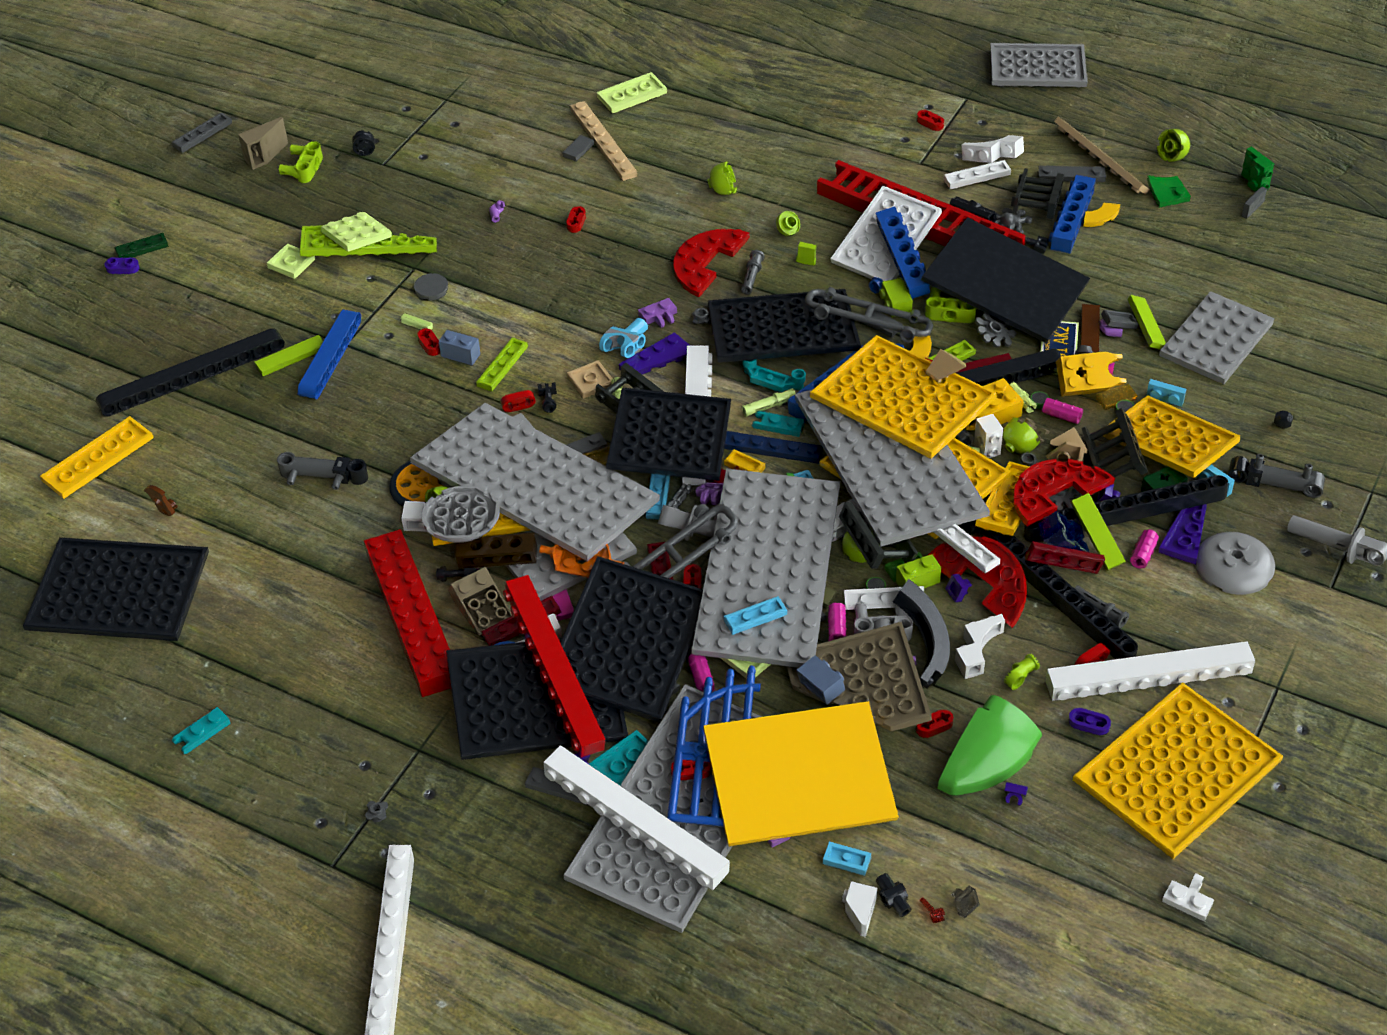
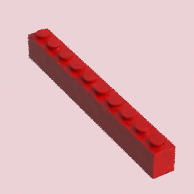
M529 575L506 581L505 590H503L504 599L510 603L511 614L513 618L518 620L519 632L521 634L524 633L526 647L532 651L533 662L541 670V680L547 684L549 697L551 700L554 699L556 703L557 715L563 718V727L566 734H570L572 738L573 750L578 751L580 758L603 751L606 739Z

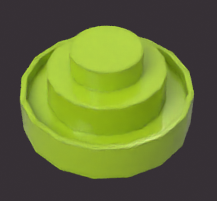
M784 211L778 215L776 226L782 235L792 236L800 229V220L794 212Z

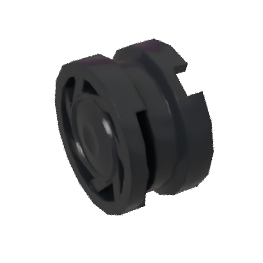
M361 130L353 135L352 147L356 154L368 156L374 152L375 139L371 132Z

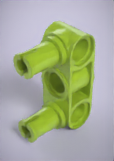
M316 141L309 142L305 146L292 144L290 146V154L300 155L294 166L280 164L279 174L293 176L300 183H308L312 180L323 160L321 145Z
M935 287L931 288L930 296L926 300L925 317L934 321L972 323L976 320L977 308L956 298L940 297V290Z

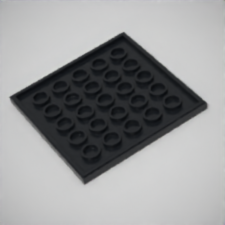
M622 388L606 469L720 481L731 399Z

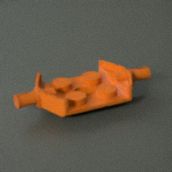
M557 544L552 547L541 545L539 549L540 553L549 554L553 558L555 571L587 578L597 556L615 561L611 559L608 544H606V549L603 548L583 564L577 562L584 559Z

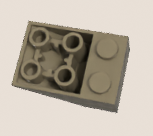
M283 117L238 134L244 160L252 170L268 164L288 144Z
M486 567L451 583L448 589L458 609L479 636L482 635L481 631L512 616L510 609Z

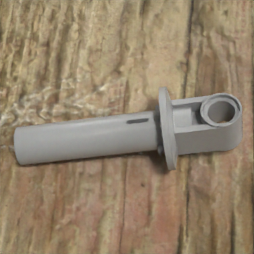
M663 505L658 524L683 530L697 519L694 515L697 505H694L691 513ZM708 520L686 536L685 540L688 541L690 535L691 537L693 536V533L712 538L716 521Z
M1295 515L1289 521L1288 532L1346 551L1347 562L1350 564L1359 559L1379 566L1387 559V543L1365 536L1364 528H1358L1351 535Z

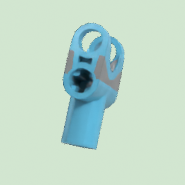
M637 318L626 329L613 326L601 337L599 348L603 352L621 348V356L630 358L644 347L646 339L643 333L648 329V325L644 319Z

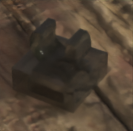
M971 886L964 890L957 888L951 893L952 896L956 897L954 898V904L956 905L958 915L966 918L980 905L976 889Z

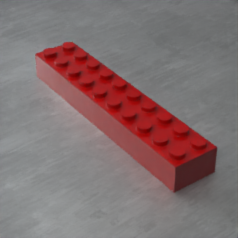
M401 529L364 540L368 560L422 698L451 689L446 651L450 650Z

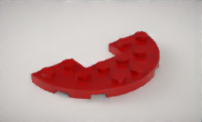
M715 229L689 238L680 246L674 257V274L677 281H680L686 291L700 297L716 278V272L705 267L718 252L734 257L750 238V233L741 229Z
M1056 459L1045 460L1030 466L1019 476L1013 492L1014 508L1022 522L1029 526L1057 511L1058 506L1049 497L1072 486L1082 495L1087 493L1092 495L1114 484L1115 478L1097 466L1092 468L1083 465V461L1068 459L1067 462H1057Z
M973 537L1000 558V564L987 573L980 570L948 543H942L928 554H933L941 566V572L949 579L952 574H959L961 576L968 568L992 586V591L981 604L996 616L1002 614L1005 623L1011 628L1015 626L1024 609L1027 584L1021 564L1007 547L988 537Z

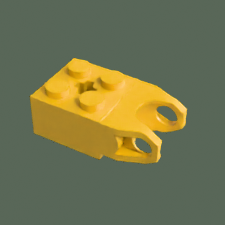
M1096 352L1061 356L1056 361L1061 397L1108 391L1115 386L1124 385L1126 379L1114 377L1108 370L1109 364L1120 361L1123 358L1122 354Z
M1004 378L983 386L996 392L997 398L973 419L974 423L972 425L968 424L966 426V430H975L976 419L990 414H994L1000 424L1009 422L1013 417H1021L1023 399Z

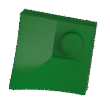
M1148 175V185L1159 208L1190 201L1191 195L1178 176L1155 177Z

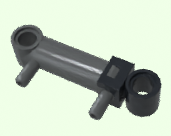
M291 452L281 453L277 457L280 474L288 478V485L294 484L297 475L334 479L332 484L334 490H338L341 483L348 484L349 479L355 485L364 484L368 480L366 463L362 459L350 460L347 457H337L336 460L297 457Z
M1257 454L1256 459L1251 458V462L1242 456H1236L1231 459L1228 476L1234 479L1236 483L1246 481V485L1259 487L1260 483L1304 492L1310 498H1318L1323 494L1325 476L1318 471H1312L1313 466L1309 463L1305 464L1303 472L1264 465V455Z

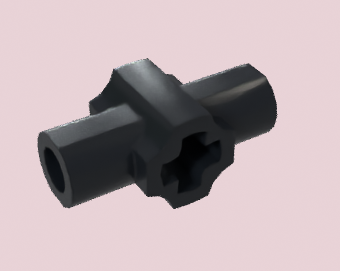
M888 873L880 875L876 879V883L881 889L879 890V896L883 905L888 909L893 907L899 917L908 915L912 908L906 901L908 900V894L905 886L899 881L894 883Z

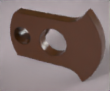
M149 485L144 489V492L150 496L159 512L167 516H172L175 513L174 510L178 506L175 505L176 503L173 500H167L163 490L153 485Z

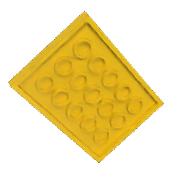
M1149 395L1125 412L1130 418L1142 455L1192 478H1195L1240 442V435ZM1118 428L1103 437L1111 440L1119 436L1122 430ZM1122 442L1120 445L1126 446V443Z

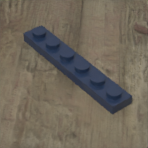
M727 431L724 448L819 464L823 452L822 445Z

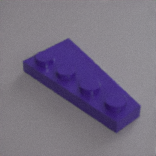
M674 332L619 363V370H621L622 365L627 363L639 373L645 374L651 372L652 368L665 367L669 362L675 361L677 363L683 361V358L687 357V346L690 345Z
M1207 504L1180 511L1161 543L1159 553L1196 565Z

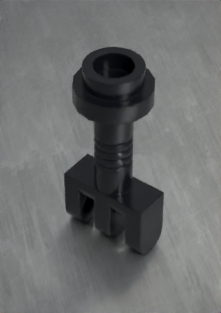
M1025 236V243L1034 246L1033 250L1044 254L1049 244V239L1038 236L1037 240Z
M553 382L552 387L545 383V388L538 384L539 396H545L542 408L545 412L552 413L557 406L556 401L551 396L557 394L556 383Z
M441 566L437 568L436 576L437 580L446 582L448 577H465L480 569L447 570L446 566Z

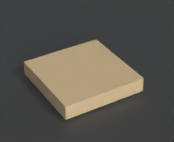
M599 360L567 372V378L583 399L595 394L597 384H600L605 389L612 385L611 380L613 378Z

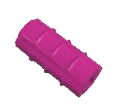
M1047 398L1042 412L1051 417L1079 424L1083 409L1057 401V399Z
M1150 529L1144 530L1138 538L1130 558V562L1135 568H1145L1150 561L1159 539L1155 531Z
M832 603L828 606L829 641L846 637V607L842 603Z
M691 654L688 657L695 686L697 690L703 692L706 678H713V676H711L706 656ZM714 682L712 686V692L715 690Z

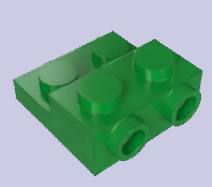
M1251 146L1246 149L1241 175L1248 180L1247 186L1254 192L1260 187L1267 188L1268 191L1274 163Z

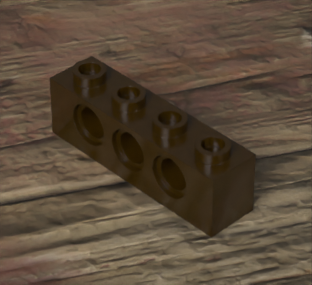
M535 533L482 536L472 541L456 543L455 557L459 569L537 563L538 545Z

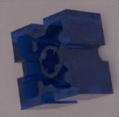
M1055 511L1039 523L1040 535L1044 540V544L1089 552L1087 543L1083 541L1085 536L1081 525L1073 520L1068 521L1066 516Z

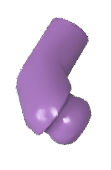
M498 200L489 209L491 219L495 223L500 220L499 214L505 207V203L501 200Z
M1104 319L1100 320V330L1106 336L1122 337L1123 329L1111 328L1107 326Z

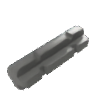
M682 484L666 506L678 509L691 492V485Z

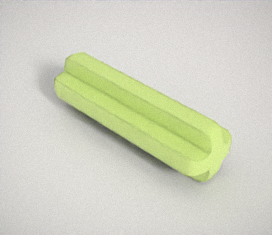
M404 313L400 318L401 323L417 329H433L432 322Z

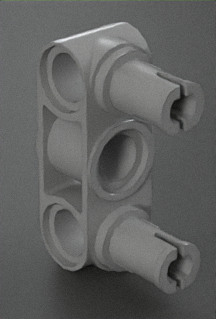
M859 603L855 605L854 634L902 622L907 640L909 641L912 638L913 620L896 604V616L868 617L866 604Z

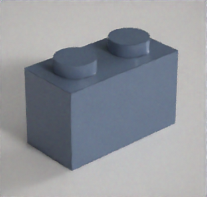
M446 330L439 340L441 357L473 365L481 354L478 338Z
M816 655L797 669L800 683L826 705L845 691L842 674L831 669L825 660H820Z

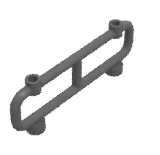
M832 287L826 290H810L805 297L806 305L815 310L814 314L818 319H826L828 314H833L901 332L900 338L904 342H911L915 336H929L933 329V322L929 318L921 316L920 311L916 309L909 313L837 294L836 290ZM814 296H821L826 301L836 300L863 307L867 310L864 315L827 306L826 304L816 303L812 299ZM873 311H878L908 319L912 324L923 323L926 327L925 330H918L910 326L872 318L871 316Z
M701 504L694 510V515L697 518L694 522L632 567L642 570L667 551L677 563L661 575L670 579L717 543L727 544L731 540L730 534L738 525V518L727 506L718 505L709 509L705 504ZM724 513L730 520V524L726 528L718 529L715 536L683 559L673 546L716 514Z

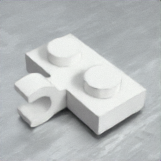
M1195 874L1189 888L1172 880L1162 902L1205 921L1214 899L1199 893L1204 877Z

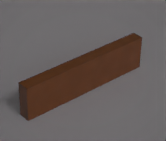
M1082 304L1081 345L1091 346L1092 351L1096 353L1099 352L1100 305Z

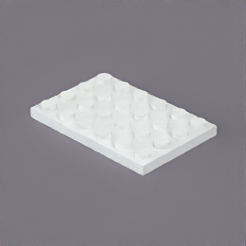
M882 186L831 257V263L870 279L873 277L881 278L883 281L896 279L899 272L878 227L876 212L895 206L897 212L902 214V223L907 225L908 236L912 237L915 245L913 248L916 250L941 215L942 209Z

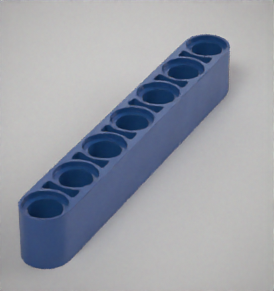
M341 310L299 383V396L312 399L319 398L361 323L360 312Z

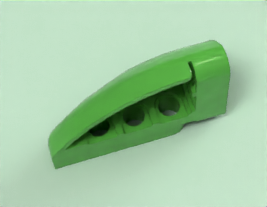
M989 696L984 706L976 710L958 741L939 779L938 789L949 795H962L982 791L1007 780L1017 773L1032 757L1033 750L1042 737L1041 731L1019 708L999 696Z

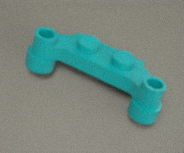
M757 359L742 361L744 372L749 375L751 383L781 393L792 388L797 391L804 388L806 372L802 369H795L792 371L791 376L758 366Z

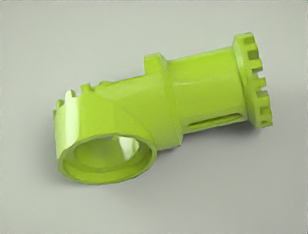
M1027 654L1025 659L1015 662L1012 665L1013 670L1010 671L1011 673L1005 676L1004 683L1012 690L1018 689L1023 684L1027 674L1039 669L1040 663L1036 660L1037 658H1034L1032 654Z

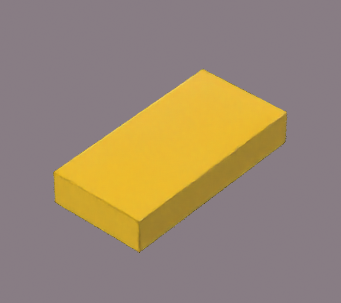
M735 449L724 460V465L734 470L762 473L766 468V463Z

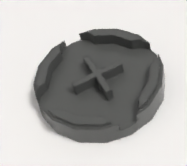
M435 273L423 275L414 283L416 296L423 300L426 298L429 301L442 298L446 295L449 288L447 279Z

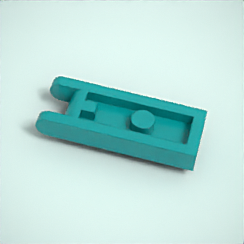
M757 411L756 417L761 419V422L753 421L752 423L754 429L800 437L804 427V419Z
M216 707L172 738V742L179 744L181 741H184L186 745L182 747L181 751L187 754L231 724L230 719Z

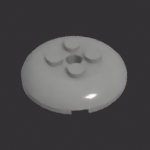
M455 486L442 490V494L435 498L431 497L424 505L421 515L425 529L432 536L446 542L462 543L478 539L488 533L498 521L500 508L496 497H491L487 490L483 488Z
M1240 532L1217 533L1205 539L1199 546L1195 565L1196 570L1207 584L1223 589L1222 592L1236 595L1255 593L1265 588L1274 576L1275 561L1271 551L1261 541L1248 534Z

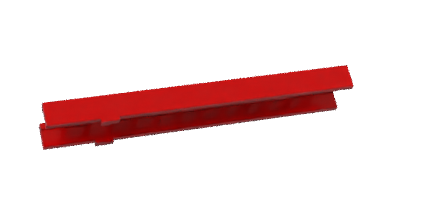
M840 160L835 163L837 177L832 182L821 177L817 180V194L862 213L873 200V198L868 196L873 191L879 192L882 186L941 208V215L927 233L925 239L942 246H946L956 233L953 230L958 225L961 226L967 217L1025 245L1026 235ZM845 179L852 181L847 187L840 185ZM859 185H862L865 188L860 193L854 191ZM944 219L953 222L947 229L939 226Z

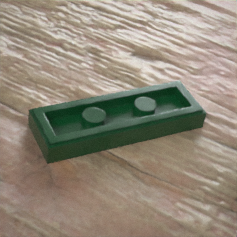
M159 233L114 248L118 258H133L169 246L164 233Z

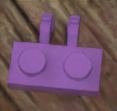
M669 298L638 309V315L644 319L647 325L656 322L659 327L665 326L663 318L670 324L674 323L673 314L677 313V307Z
M705 482V484H701L696 488V496L700 497L701 504L706 505L711 499L713 505H718L721 499L723 483Z

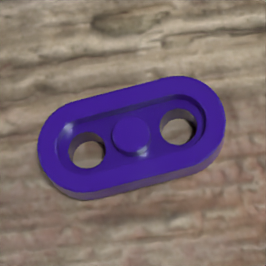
M112 257L105 262L106 271L110 274H133L140 268L138 260L130 257Z
M1075 708L1069 714L1068 722L1075 729L1096 735H1105L1110 731L1111 720L1105 714L1083 708Z

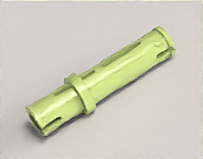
M792 388L782 393L776 392L770 397L743 405V413L747 417L757 413V411H764L775 406L780 407L788 402L791 396L796 394L795 390Z

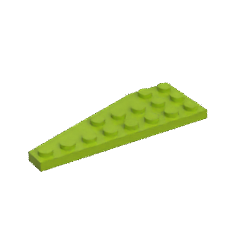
M323 225L302 226L300 256L329 257L331 255L362 256L365 254L381 255L387 253L396 255L399 253L415 254L418 252L429 254L437 252V238L418 235L411 238L403 233L395 236L392 235V232V237L348 252L322 233L321 226Z

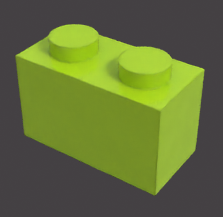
M903 279L883 281L879 294L880 298L884 299L885 306L910 313L913 300Z
M933 554L899 565L896 571V583L899 587H903L907 580L910 579L917 586H924V588L940 583L941 566Z

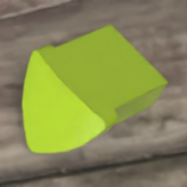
M800 242L796 262L816 265L817 245Z

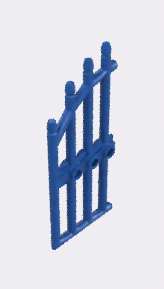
M749 666L747 670L746 684L733 685L734 670L728 669L724 688L712 692L713 681L711 677H707L704 683L703 697L689 708V698L683 697L667 818L672 822L724 826L723 818L720 817V806L715 783L711 817L698 815L704 762H710L703 726L708 725L710 703L721 697H724L721 723L730 722L733 693L745 692L742 720L751 719L753 693L760 692L761 686L760 683H755L756 670L754 666ZM701 710L698 742L685 741L687 721ZM682 760L696 761L689 815L676 813Z

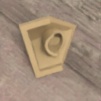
M940 349L926 370V374L939 383L942 378H948L949 375L966 368V364L954 355Z
M1075 427L1050 441V445L1054 447H1059L1066 441L1084 444ZM1085 446L1084 454L1088 455L1089 451Z
M1066 441L1047 454L1046 457L1048 460L1056 459L1057 462H1067L1068 459L1083 461L1086 444Z

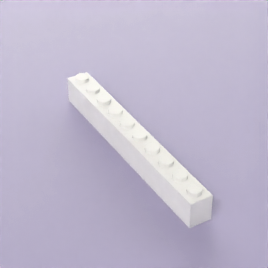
M687 346L685 394L711 397V389L708 388H712V377L708 376H712V365H709L712 364V353H709V346ZM682 477L683 484L685 483L686 485L705 484L706 480Z
M1239 642L1047 669L1045 682L1052 701L1066 700L1098 694L1105 695L1112 692H1126L1134 689L1167 686L1182 682L1187 683L1235 675H1247L1253 671L1255 658L1248 642Z
M561 745L544 761V773L550 781L557 782L566 792L573 793L582 803L593 807L599 815L606 816L615 826L622 827L628 831L631 837L634 839L638 838L645 843L647 848L661 854L667 862L674 863L683 873L693 876L700 885L714 890L729 873L730 861Z
M389 845L365 1035H394L414 866L411 845Z

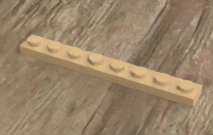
M583 101L570 105L571 112L590 138L594 140L596 146L621 180L625 181L637 177V170L586 102Z
M1057 117L1054 122L1059 125L1058 129L1064 134L1068 132V137L1074 142L1079 141L1078 145L1085 151L1089 149L1088 154L1095 159L1097 157L1100 158L1099 163L1106 168L1107 166L1111 167L1109 171L1116 176L1118 174L1121 175L1120 180L1127 185L1129 183L1132 184L1131 189L1138 194L1140 191L1145 195L1149 192L1150 189L1070 124Z

